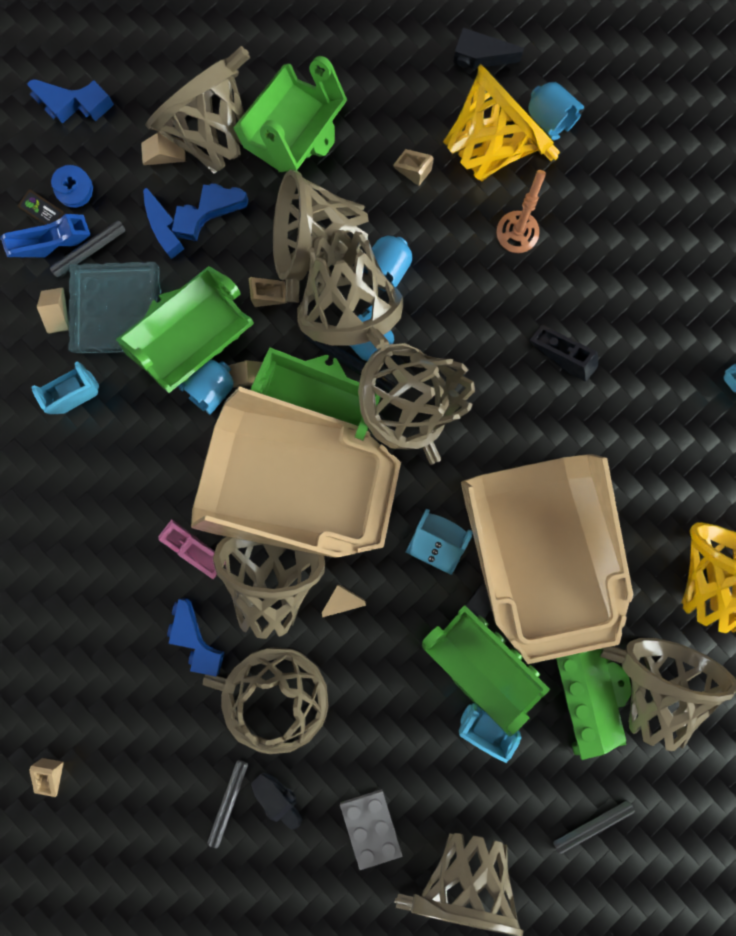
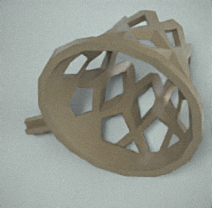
M240 46L228 58L220 60L197 75L164 102L145 124L149 130L158 131L198 158L213 174L226 166L223 156L229 160H234L241 154L239 143L241 145L242 143L233 127L236 125V117L239 121L245 112L235 78L239 74L237 69L250 58L247 49ZM232 89H233V91H234V103H233ZM214 94L220 98L219 114L213 113L212 96ZM188 115L198 119V131L189 130L185 120ZM216 129L226 134L228 148L219 144ZM172 135L182 138L184 142L174 138ZM197 145L207 149L209 156L199 149Z
M292 169L284 175L277 197L273 224V256L279 278L286 280L285 302L299 303V281L304 279L307 271L310 269V248L314 247L315 240L323 236L329 244L333 231L344 230L346 233L351 232L353 234L355 231L363 233L367 240L368 234L357 226L368 222V214L363 211L364 205L340 198L304 179L300 172ZM314 189L318 190L322 195H319ZM292 199H299V210L292 204ZM290 212H291V214H292L297 220H295L294 222L288 224V222H289V214H290ZM352 215L357 216V217H354V218H351V219H348V218L346 217V216H352ZM328 218L332 222L326 229L316 223ZM298 228L297 242L287 239L288 232ZM339 240L335 250L344 257L348 248ZM288 245L295 248V251L291 254ZM320 251L319 258H322L324 252Z
M344 230L333 231L329 244L323 236L315 240L314 247L310 248V269L302 302L297 308L298 325L301 331L312 340L328 345H357L370 341L376 349L384 351L385 346L389 345L384 334L389 332L401 319L403 296L383 274L373 254L370 242L366 240L363 233L355 231L351 240ZM339 240L348 248L344 257L335 250ZM360 244L363 247L366 254L363 253V251L359 248ZM322 249L324 254L322 258H319L320 250ZM331 265L334 266V269H333V271H332V274H331V272H330V270H329V267H330ZM364 266L368 270L367 274L363 273ZM351 285L347 300H345L337 288L338 286ZM378 287L387 291L389 296L388 304L378 297ZM315 299L316 306L308 316V305ZM359 299L372 304L371 319L364 322L353 313ZM332 302L343 312L337 326L328 325L324 310ZM320 316L322 323L314 322Z
M405 343L389 344L385 346L384 351L377 349L370 356L361 372L358 388L361 414L365 424L377 440L394 449L409 450L423 448L430 465L435 462L441 461L433 441L438 438L445 424L460 419L462 415L470 411L473 404L466 400L475 392L474 382L463 376L468 371L463 363L455 362L453 359L427 356L421 350ZM391 356H410L411 362L397 365L391 359ZM385 362L388 369L379 372ZM411 366L423 367L426 371L413 376L404 368ZM439 370L447 377L446 382L440 377ZM392 373L399 383L389 393L375 386L377 378ZM431 378L434 388L423 382ZM458 383L466 387L461 394L455 390ZM411 387L423 392L415 402L399 397ZM375 394L383 398L377 406ZM435 395V406L426 404ZM388 403L402 409L398 422L381 420L379 412ZM418 412L432 414L429 419L418 423H411ZM387 426H393V427H396V429H395V431H394V430L390 429V428L387 427ZM406 427H419L420 429L419 434L408 438L402 436Z
M225 537L216 547L213 564L217 576L222 579L232 596L240 628L246 633L251 627L257 638L267 639L274 629L279 637L286 634L290 626L294 625L298 609L307 592L320 580L325 572L324 555L293 550L295 551L296 565L285 570L279 557L287 548L263 544L269 558L259 568L249 558L253 546L262 545V543ZM247 547L245 554L238 550L239 548ZM230 554L241 563L238 576L230 573ZM311 566L309 578L301 582V572ZM272 569L278 581L275 589H269L265 584V580ZM245 572L253 581V587L244 584ZM297 579V585L290 586ZM278 600H281L282 607L275 610L270 607ZM289 614L282 626L281 621ZM261 615L268 622L263 630L256 621Z
M638 638L630 641L625 650L613 646L601 649L600 657L622 663L623 670L631 678L629 729L633 734L641 729L643 741L651 746H654L664 738L666 750L675 751L678 747L683 749L694 731L720 704L732 699L736 693V679L724 666L707 655L679 643L657 638ZM652 656H661L656 663ZM640 657L644 658L647 668L639 662ZM668 657L675 659L678 677L670 681L663 679L658 670ZM683 662L695 668L685 672ZM701 672L707 674L703 692L689 689L687 681ZM712 679H713L719 686L714 687V688H711ZM646 689L650 690L653 697L650 703H647L645 700ZM679 701V708L671 713L668 706ZM657 715L661 729L651 735L649 720ZM676 731L678 736L673 740V732Z
M270 647L253 652L236 665L227 678L205 674L202 684L223 691L221 708L227 728L235 739L258 752L267 754L292 752L309 743L322 727L329 706L327 684L318 667L305 655L293 649ZM284 659L292 661L295 672L282 673L275 665ZM261 663L266 666L258 675L248 676L251 666ZM298 665L307 673L300 672ZM270 669L275 677L267 681L262 679V675ZM297 678V689L289 688L286 679ZM302 678H312L315 684L312 696L303 691ZM244 682L250 683L243 693ZM241 683L239 696L235 703L233 693L236 685ZM278 685L283 694L294 698L293 712L296 721L282 737L269 740L256 736L249 731L243 720V703L251 696L256 687L269 689ZM316 694L318 696V704L315 701ZM302 700L310 703L304 713L301 711ZM311 706H313L317 711L316 717L305 726V717ZM301 726V730L295 732ZM299 735L298 740L292 743H284L285 741Z
M449 834L443 856L421 896L416 894L414 896L398 894V897L395 898L396 908L411 911L413 914L493 932L523 936V930L520 929L508 874L507 845L498 841H493L489 851H487L484 838L473 836L465 847L463 834ZM456 852L457 858H456V859L454 860V862L449 866L450 859L452 858V856H453L454 853ZM477 852L481 866L472 876L469 861ZM496 860L499 867L500 881L493 866ZM439 879V881L431 889L432 885ZM460 882L464 891L452 904H448L447 890ZM484 888L487 889L494 899L490 913L485 912L478 893ZM504 891H505V893H506V895H507V897H508V900H509V902H510V907H509V904H508V902H507V900H506V897H505V895H504ZM470 902L473 909L466 908L465 906ZM499 909L503 916L497 915Z

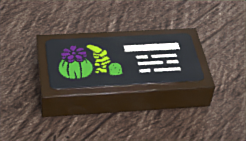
M30 189L17 206L43 225L55 222L66 214Z

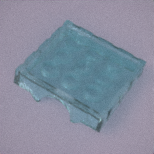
M155 262L69 264V351L73 353L124 352L116 339L146 316L153 300L157 302V297L161 294L159 284L160 266Z

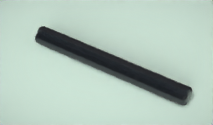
M304 334V338L361 375L366 365L365 363L337 345H328L314 341ZM385 376L377 378L375 383L376 386L387 393L397 385Z

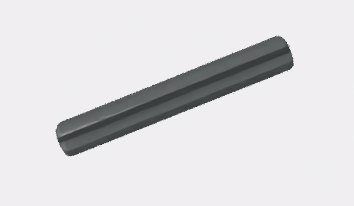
M120 221L114 222L50 266L51 272L56 277H60L125 232V227Z
M238 760L235 764L207 845L210 847L218 848L248 767V763Z
M629 801L623 802L554 841L555 849L559 854L566 852L632 815L635 812L634 807Z

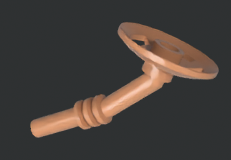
M542 170L537 171L530 192L524 198L523 210L507 213L498 223L496 230L497 239L500 245L509 252H527L534 247L539 238L538 223L530 213L535 209L539 199L538 193L546 175ZM507 220H509V223L506 226V233H503V225ZM513 224L512 231L509 232L510 225ZM526 229H528V234H527V236L525 237V236H524V233H525ZM532 229H534L533 239L528 242ZM511 238L514 241H520L521 246H513L507 240Z

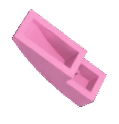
M171 519L158 536L159 541L177 552V555L207 576L214 579L217 575L213 564L215 551Z

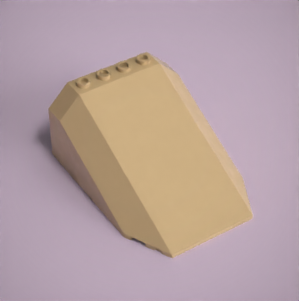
M238 387L224 402L214 426L192 509L191 528L216 535L334 558L383 548L401 462L394 455H391L385 446L373 439L369 431H367L363 441L355 438L358 429L357 425Z
M593 454L563 457L483 474L462 481L461 486L495 623L524 660L531 664L619 645L622 627L627 619L626 613L629 602L632 601L633 591L607 458Z

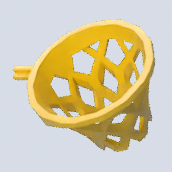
M480 64L477 68L478 73L463 109L443 141L446 145L448 144L447 148L452 154L459 152L458 155L462 158L460 163L466 169L472 168L475 172L474 176L481 182L509 163L536 151L541 155L544 154L550 161L556 160L560 151L553 145L554 142ZM490 96L493 98L485 102V100L488 99ZM493 106L491 117L484 119V110ZM513 121L514 125H506V122ZM514 133L512 138H503L504 135ZM482 143L480 147L474 149L476 144Z
M696 523L689 531L691 535V557L688 581L681 602L683 609L687 614H690L697 608V621L708 626L719 619V632L728 633L731 630L734 633L736 631V532L717 525ZM710 540L719 543V545L713 548ZM725 546L732 549L733 559L725 556L720 551ZM699 552L704 556V558L701 561ZM705 568L707 569L708 583L703 573ZM731 586H732V595H731V592H730V590H729V587H731ZM710 599V609L714 612L706 616L705 601Z

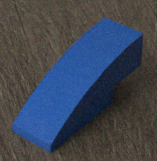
M145 188L143 190L144 203L151 228L158 242L172 259L184 250L180 241L172 233L174 220L152 193Z

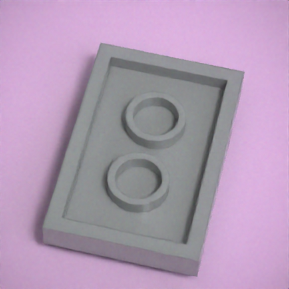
M382 789L340 802L360 870L402 857L401 848Z

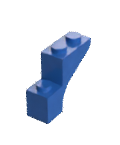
M35 79L27 83L32 90L30 95L38 104L43 102L46 106L44 110L53 120L57 117L62 124L78 109L86 118L90 115L94 121H97L114 105L108 94L94 80L79 90H67Z
M218 184L203 185L198 209L192 205L177 206L172 232L176 238L197 241L202 226L208 220L245 208L249 200L246 192L236 187L226 189Z
M65 214L50 224L8 232L0 238L7 257H46L58 246H78L90 236V232L84 215Z
M186 598L178 599V603L175 602L172 609V615L175 616L174 622L169 625L167 637H170L169 644L195 649V651H191L188 664L191 665L190 671L215 677L218 676L221 670L224 651L216 650L204 642L191 601Z

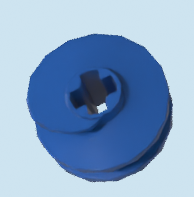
M65 165L58 168L52 176L51 184L55 196L65 206L72 208L81 207L91 198L93 193L92 181L80 167Z

